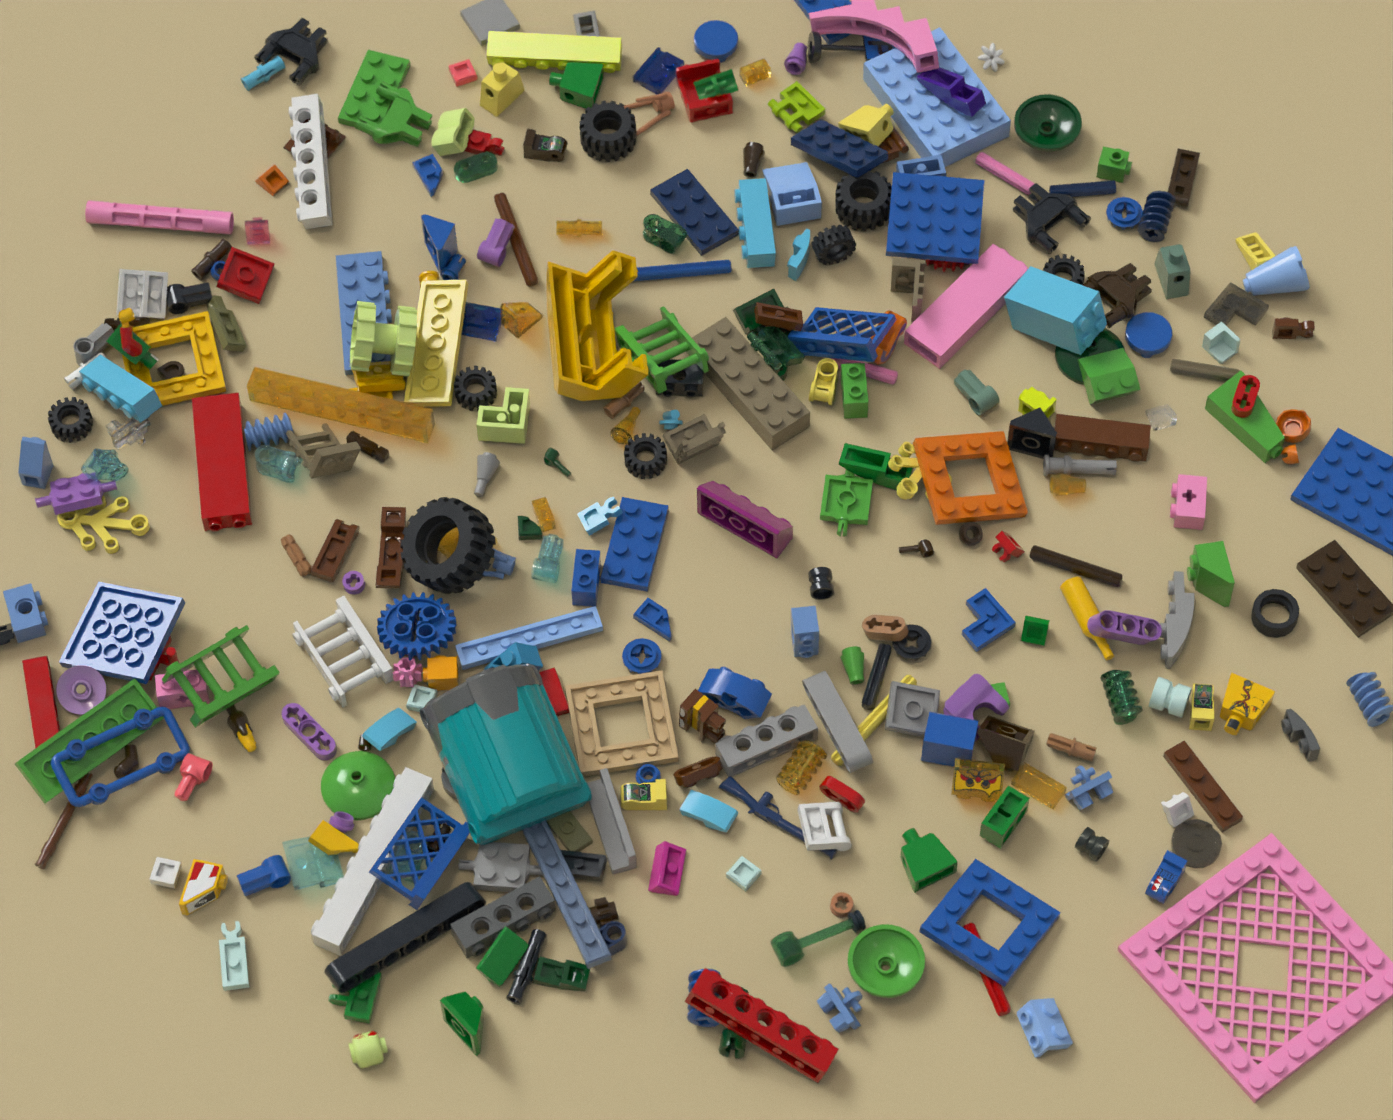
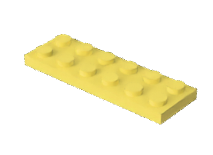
M466 280L421 282L413 365L410 376L407 377L404 397L406 407L452 405L468 291V282Z

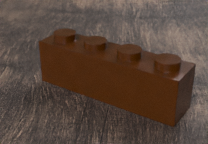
M1056 414L1054 427L1057 432L1056 451L1061 453H1081L1085 456H1105L1110 459L1122 458L1134 462L1147 460L1151 425Z

